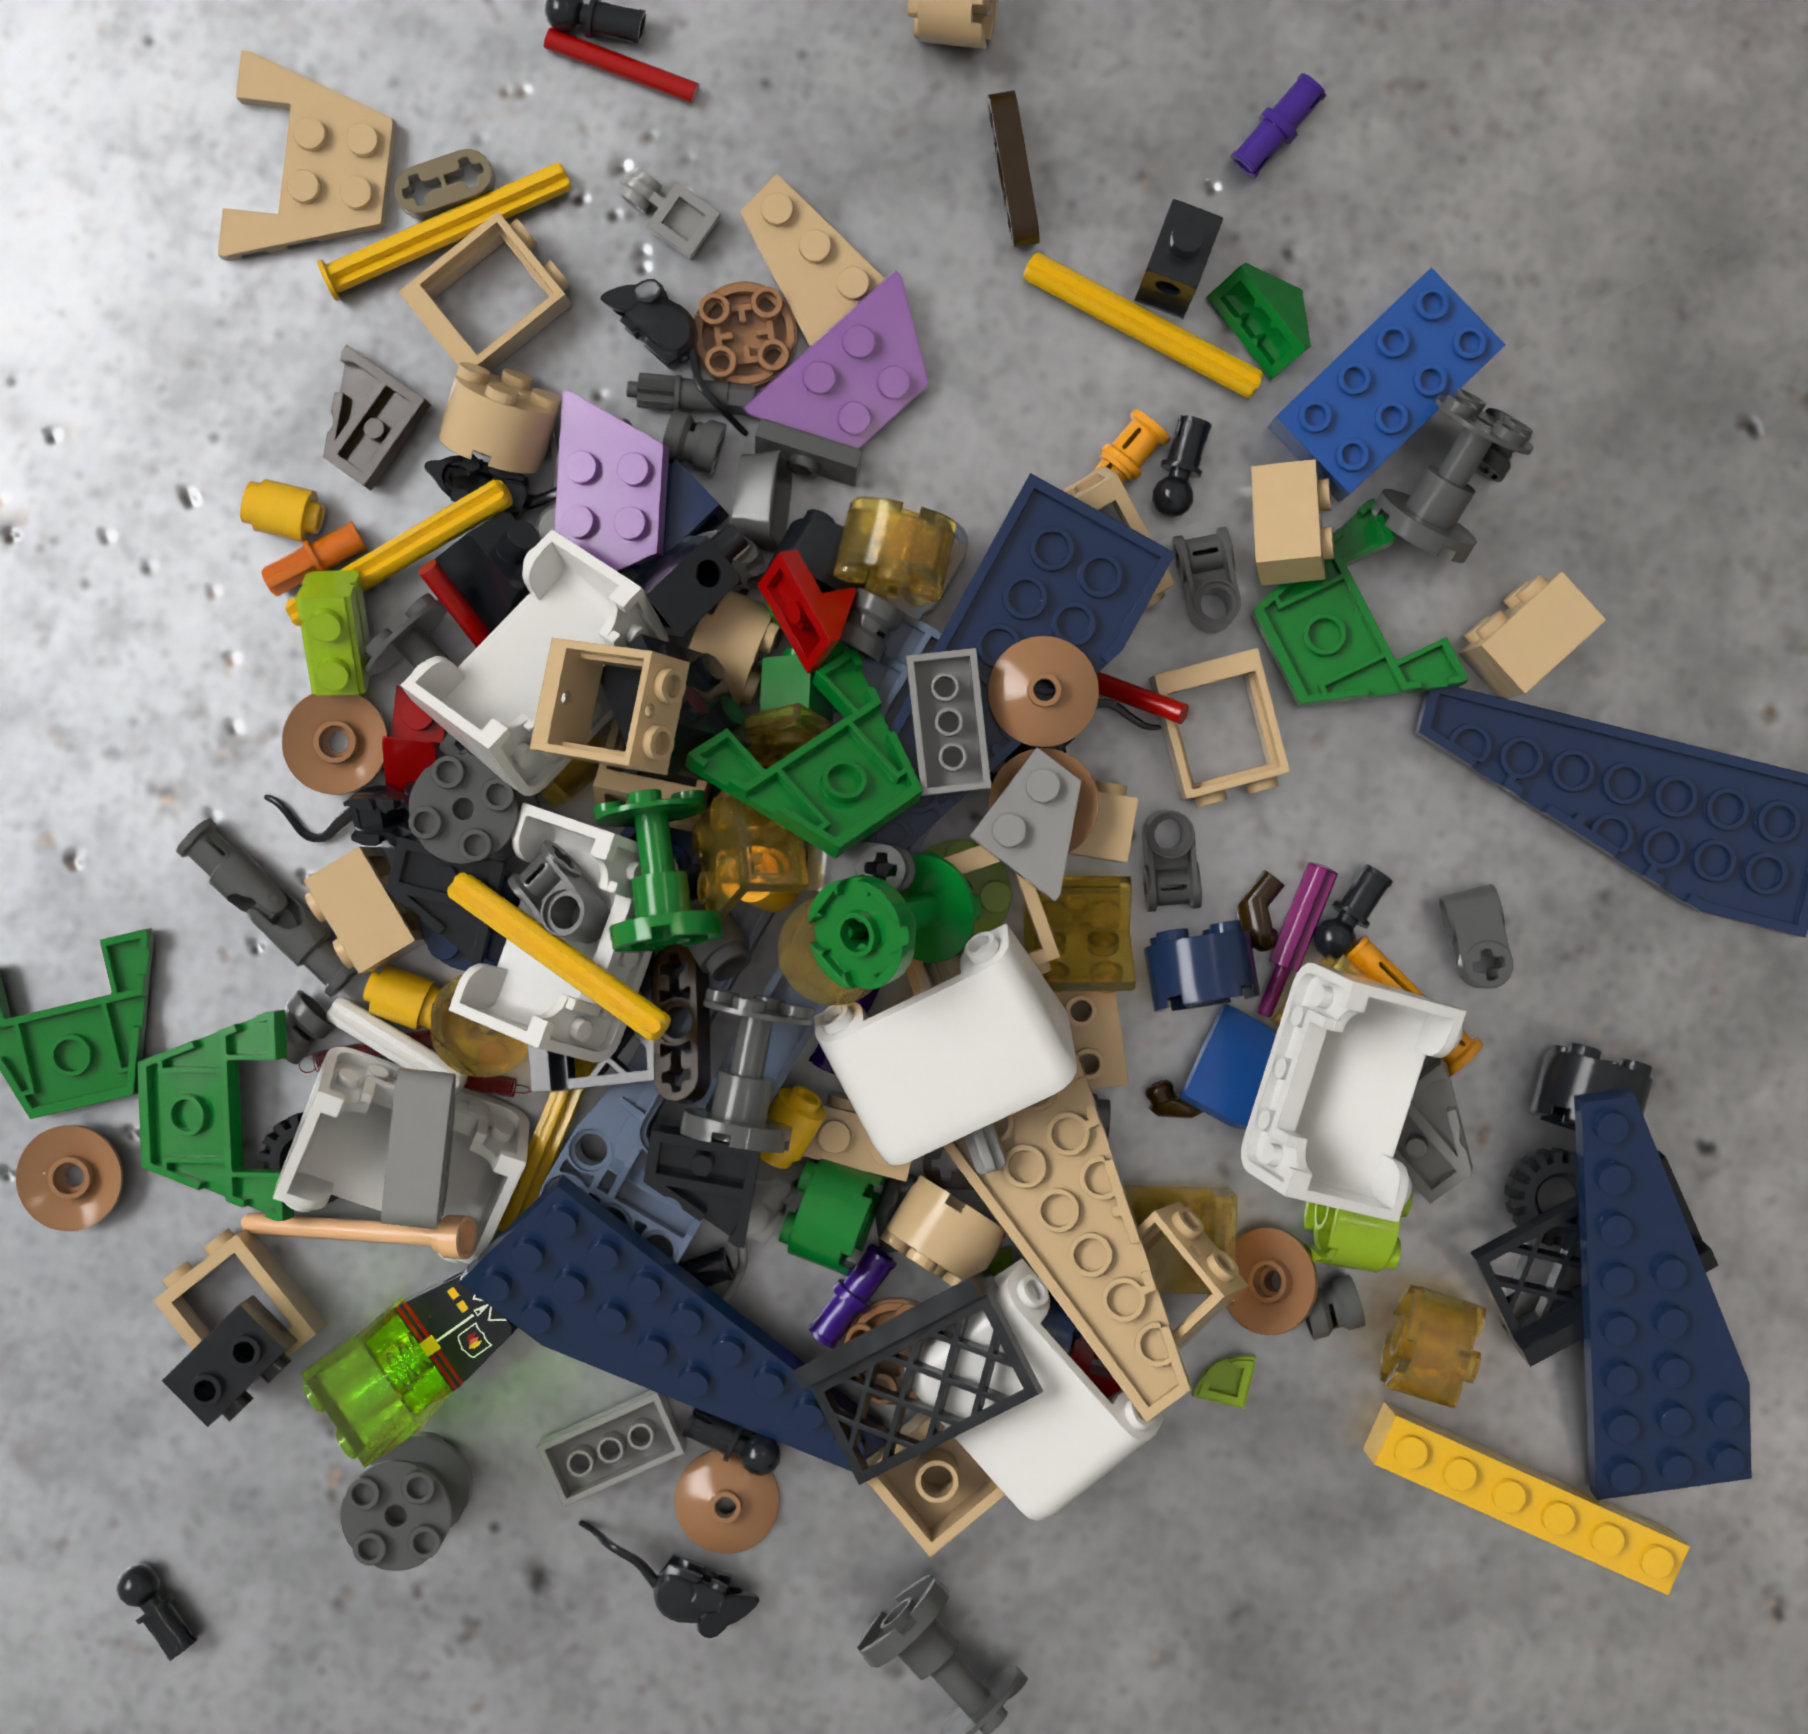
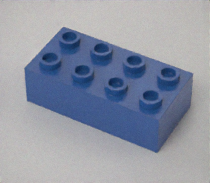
M1431 267L1272 420L1267 428L1299 461L1316 459L1319 479L1329 478L1331 495L1340 503L1440 409L1435 403L1438 395L1448 396L1449 393L1455 394L1458 388L1464 386L1505 346V343Z

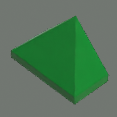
M1245 262L1207 296L1271 380L1311 347L1303 291L1290 283Z

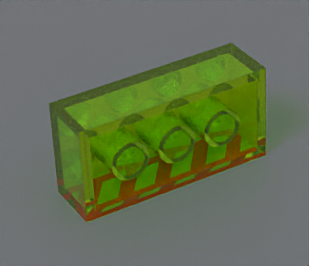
M402 1296L350 1331L300 1374L306 1382L303 1385V1390L311 1405L321 1413L326 1411L338 1429L335 1431V1436L340 1447L351 1459L358 1458L364 1468L420 1431L453 1393L394 1310L404 1301Z

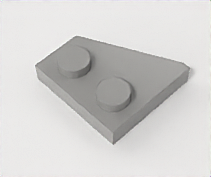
M1036 748L970 834L969 838L1053 902L1056 901L1061 895L1081 780L1039 748Z
M1443 1058L1420 1074L1393 1157L1405 1165L1412 1184L1430 1204L1471 1175L1473 1169L1447 1063Z

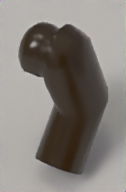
M1266 870L1262 871L1236 907L1237 920H1241L1242 931H1250L1252 948L1259 952H1266L1277 943L1278 932L1272 927L1268 907L1285 886Z
M1160 1080L1146 1088L1145 1095L1151 1103L1148 1108L1158 1117L1193 1118L1203 1113V1111L1179 1099L1180 1093L1175 1094L1173 1084L1169 1080Z

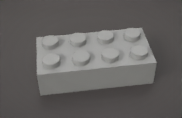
M976 648L907 655L906 662L919 781L923 789L921 796L991 789Z
M650 1390L540 1439L536 1448L562 1507H565L684 1454L687 1444L665 1395Z

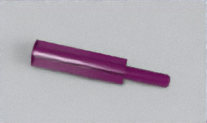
M1308 862L1269 959L1270 962L1276 965L1257 1010L1260 1015L1268 1018L1272 1017L1290 971L1298 972L1300 970L1338 876L1336 871L1325 865Z

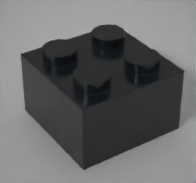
M640 634L626 647L654 651L690 662L668 772L706 781L687 768L685 765L687 755L690 751L726 728L746 749L753 745L744 725L745 715L739 705L733 700L724 680L726 677L725 670L714 656L644 634ZM605 665L602 670L600 684L627 745L642 670Z

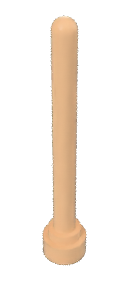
M248 1213L241 1220L242 1229H246L251 1234L431 1246L443 1258L451 1259L470 1258L477 1243L475 1220L471 1216L446 1215L440 1221L438 1229L381 1224V1221L297 1215L285 1221H274L265 1217L266 1213Z

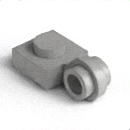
M638 167L632 175L626 173L620 181L623 188L619 192V196L642 213H645L649 206L657 209L647 223V229L690 260L721 217V213L679 182L674 184L664 199L658 194L663 186Z

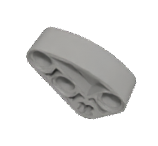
M399 1068L390 1126L381 1224L438 1229L445 1208L450 1170L455 1111V1073Z

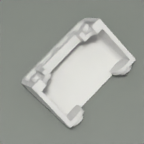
M553 529L536 546L531 548L524 558L522 577L530 593L461 665L457 667L444 656H435L420 663L400 685L417 706L503 781L524 796H532L541 792L572 760L529 749L552 638L627 647L640 634L666 642L669 641L668 634L642 587ZM601 684L599 685L588 742L613 717V712ZM565 693L562 695V703L565 701Z
M523 802L517 825L511 838L512 849L516 856L523 861L531 863L541 853L539 847L545 840L556 843L575 860L583 876L601 898L606 901L610 909L601 939L587 944L563 937L560 938L638 993L653 951L637 953L615 952V949L612 950L609 933L611 925L636 918L631 879L642 875L637 842ZM674 858L675 871H678V865ZM520 901L518 908L543 925L532 910L524 902ZM577 906V908L573 912V925L577 922L579 918V906ZM508 939L504 945L497 967L486 963H478L469 967L462 975L448 1009L451 1012L538 1049L594 1063L603 1062L613 1055L621 1042L626 1028L625 1023Z
M1007 923L989 932L978 933L967 942L960 959L961 974L868 1018L860 1004L856 1002H838L814 1016L815 1035L871 1142L882 1158L890 1165L908 1163L1063 1090L1073 1080L1077 1072V1061L1068 1012Z
M1316 963L1303 965L1292 983L1241 1147V1160L1244 1169L1285 1197L1399 1222L1403 1207L1411 1195L1412 1182L1405 1165L1393 1157L1426 1055L1443 1058L1457 1047L1462 1037V1024L1467 1011Z
M334 1047L327 1052L276 1183L272 1199L284 1202L288 1207L299 1212H310L325 1207L331 1195L378 1211L382 1210L395 1084L398 1070L403 1067L348 1047ZM464 1087L455 1096L448 1188L441 1220L446 1215L471 1216L475 1220L477 1243L471 1257L468 1259L443 1258L452 1263L464 1262L470 1264L489 1246L526 1166L530 1122L524 1112L517 1107Z
M1021 1259L993 1277L999 1288L992 1292L1035 1373L1043 1392L957 1435L955 1439L1029 1519L1040 1521L1061 1511L1156 1435L1165 1418L1159 1413L1146 1423L1124 1391L1117 1394L1111 1401L1106 1398L1042 1326L1041 1322L1050 1308L1048 1288L1029 1265ZM983 1309L969 1316L963 1338L989 1347L993 1328ZM956 1323L943 1330L954 1334ZM932 1337L926 1338L919 1361L944 1370L951 1344ZM1000 1344L999 1351L1005 1353ZM960 1348L954 1374L979 1384L986 1358ZM995 1362L989 1388L1007 1395H1012L1022 1390L1023 1387L1014 1369ZM916 1372L912 1390L922 1402L934 1406L941 1381ZM951 1385L944 1410L967 1418L971 1416L976 1394ZM986 1398L983 1409L996 1402ZM941 1421V1423L946 1428L951 1426L950 1424Z

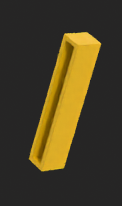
M1386 1402L1383 1403L1363 1447V1451L1374 1465L1666 1595H1669L1690 1549V1546L1669 1528L1604 1499L1597 1500L1594 1495Z

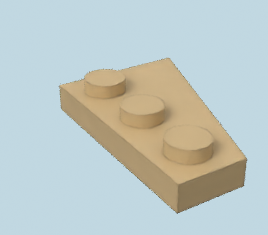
M778 174L740 211L745 225L770 273H772L785 301L789 305L809 347L885 279Z

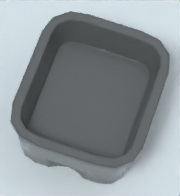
M782 450L741 454L731 524L742 535L752 540L759 549L771 553L776 552L787 531L792 494V472L787 468L788 460Z

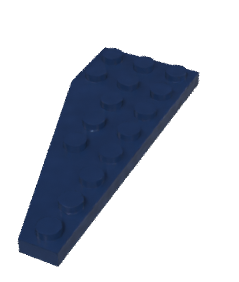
M1031 473L931 652L976 648L990 772L1022 744L1002 730L994 719L989 706V678L999 657L1009 647L1021 640L1035 636H1051L1063 639L1079 648L1089 659L1097 674L1125 647L1176 554ZM1048 680L1038 681L1034 685L1035 696L1042 701L1052 699L1055 694L1054 685ZM909 693L889 730L890 732H896L919 780ZM970 791L921 796L919 802L861 842L896 845L907 850ZM888 860L886 863L877 864V874H881L891 865L888 863Z
M1460 687L1425 691L1415 733L1694 911L1806 938L1808 931V774Z
M1628 1088L1574 1095L1590 1491L1597 1500L1752 1479L1750 1382L1637 1098Z
M563 1174L464 1269L459 1280L460 1284L542 1346L852 1471L811 1388L808 1387L802 1391L793 1373V1370L805 1365V1363ZM836 1387L830 1388L839 1408L856 1415L858 1405ZM867 1412L866 1420L884 1426ZM862 1431L859 1448L865 1460L883 1446L887 1440Z

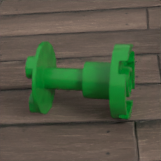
M647 789L628 793V804L623 801H615L594 805L595 824L603 827H635L642 874L631 879L636 918L613 924L609 928L612 950L615 949V952L618 953L665 950L664 946L682 943V946L686 947L722 938L721 912L714 910L692 911L687 872L675 871L669 822L689 818L705 811L704 791H682L672 794L670 799H662L661 790Z
M926 852L912 856L916 862V877L909 889L902 893H899L888 882L864 874L843 878L826 885L813 900L808 924L815 922L814 933L816 941L810 942L817 964L833 982L841 987L848 989L860 987L872 990L888 985L900 978L909 967L912 959L931 964L956 957L964 950L965 945L972 938L975 922L979 920L982 913L981 901L971 891L963 874L937 853ZM894 865L889 870L885 879L888 876H896L897 865Z

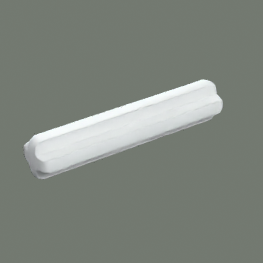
M338 997L328 1010L326 1015L328 1022L399 1066L410 1069L455 1073V1096L461 1092L466 1084L468 1073L379 1017L370 1014L369 1011L350 999Z

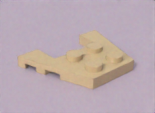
M241 50L236 98L240 103L290 109L280 202L277 214L223 208L217 255L223 260L233 261L242 259V255L261 251L271 253L286 250L290 245L314 240L324 242L385 229L397 123L394 119L251 51Z

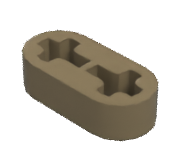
M473 149L458 150L411 166L402 171L395 181V198L401 208L412 218L419 220L430 219L493 191L496 182L495 172L487 158L479 151ZM467 164H472L476 171L483 170V173L476 176L477 185L473 188H468L464 181L448 183L464 176L463 167ZM417 181H422L426 188L442 186L426 193L427 202L423 205H418L414 198L407 199V196L414 193L413 184Z

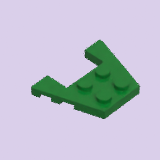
M1374 498L1366 501L1349 521L1333 533L1334 559L1324 560L1325 580L1280 584L1252 612V617L1299 708L1455 688L1466 684L1469 680L1447 637L1399 660L1394 658L1348 569V566L1392 546L1395 542L1392 531L1385 526L1386 520L1381 513L1375 517L1371 511L1376 502Z
M851 648L818 669L812 682L844 719L768 769H764L728 728L690 751L685 763L687 768L693 773L835 859L919 802L923 792L896 732H890L880 711L882 702L874 686L869 687L861 670L863 662L854 648Z
M152 928L100 939L112 991L110 995L11 1017L0 972V1071L29 1119L138 1094L137 1062L143 1060L154 940Z
M285 1010L262 1013L245 1022L231 1025L204 1038L190 1041L137 1062L142 1168L194 1189L200 1190L205 1188L225 1196L227 1202L239 1207L250 1206L265 1212V1217L274 1221H285L294 1218L293 1209L284 1202L272 1199L282 1169H245L243 1167L239 1060H279L287 1058Z

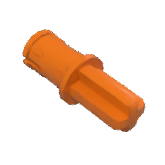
M351 520L347 525L311 543L308 539H305L302 542L304 545L302 548L263 567L261 574L270 592L275 596H280L301 585L306 573L328 571L351 557L368 551V548Z

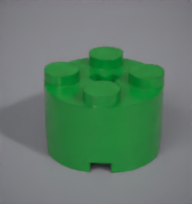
M823 1158L820 1160L815 1159L814 1162L808 1160L797 1185V1191L804 1193V1196L796 1212L789 1211L778 1241L788 1245V1254L850 1276L856 1264L847 1261V1258L852 1257L854 1249L863 1251L875 1220V1211L881 1195L873 1192L874 1185L877 1187L886 1183V1176L861 1171Z

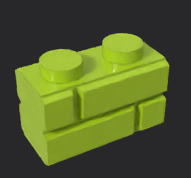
M335 570L306 573L302 587H300L296 595L299 619L303 620L301 632L312 695L337 696L365 693L369 684V678H371L365 670L370 655L365 651V647L370 642V634L360 571Z

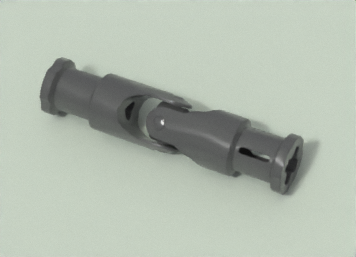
M211 818L202 821L192 829L178 845L176 852L182 858L189 856L210 876L209 884L228 902L232 903L239 910L246 912L252 923L297 967L304 965L326 986L325 993L330 998L339 993L358 974L355 967L348 969L338 957L333 947V941L330 939L332 932L285 889L276 886L263 867L244 849L236 850L215 830L216 823ZM286 909L295 918L297 927L293 929L275 926Z

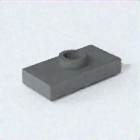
M765 418L760 420L755 434V453L782 450L788 460L787 468L794 474L805 478H816L819 475L855 487L861 469L863 454L861 449Z

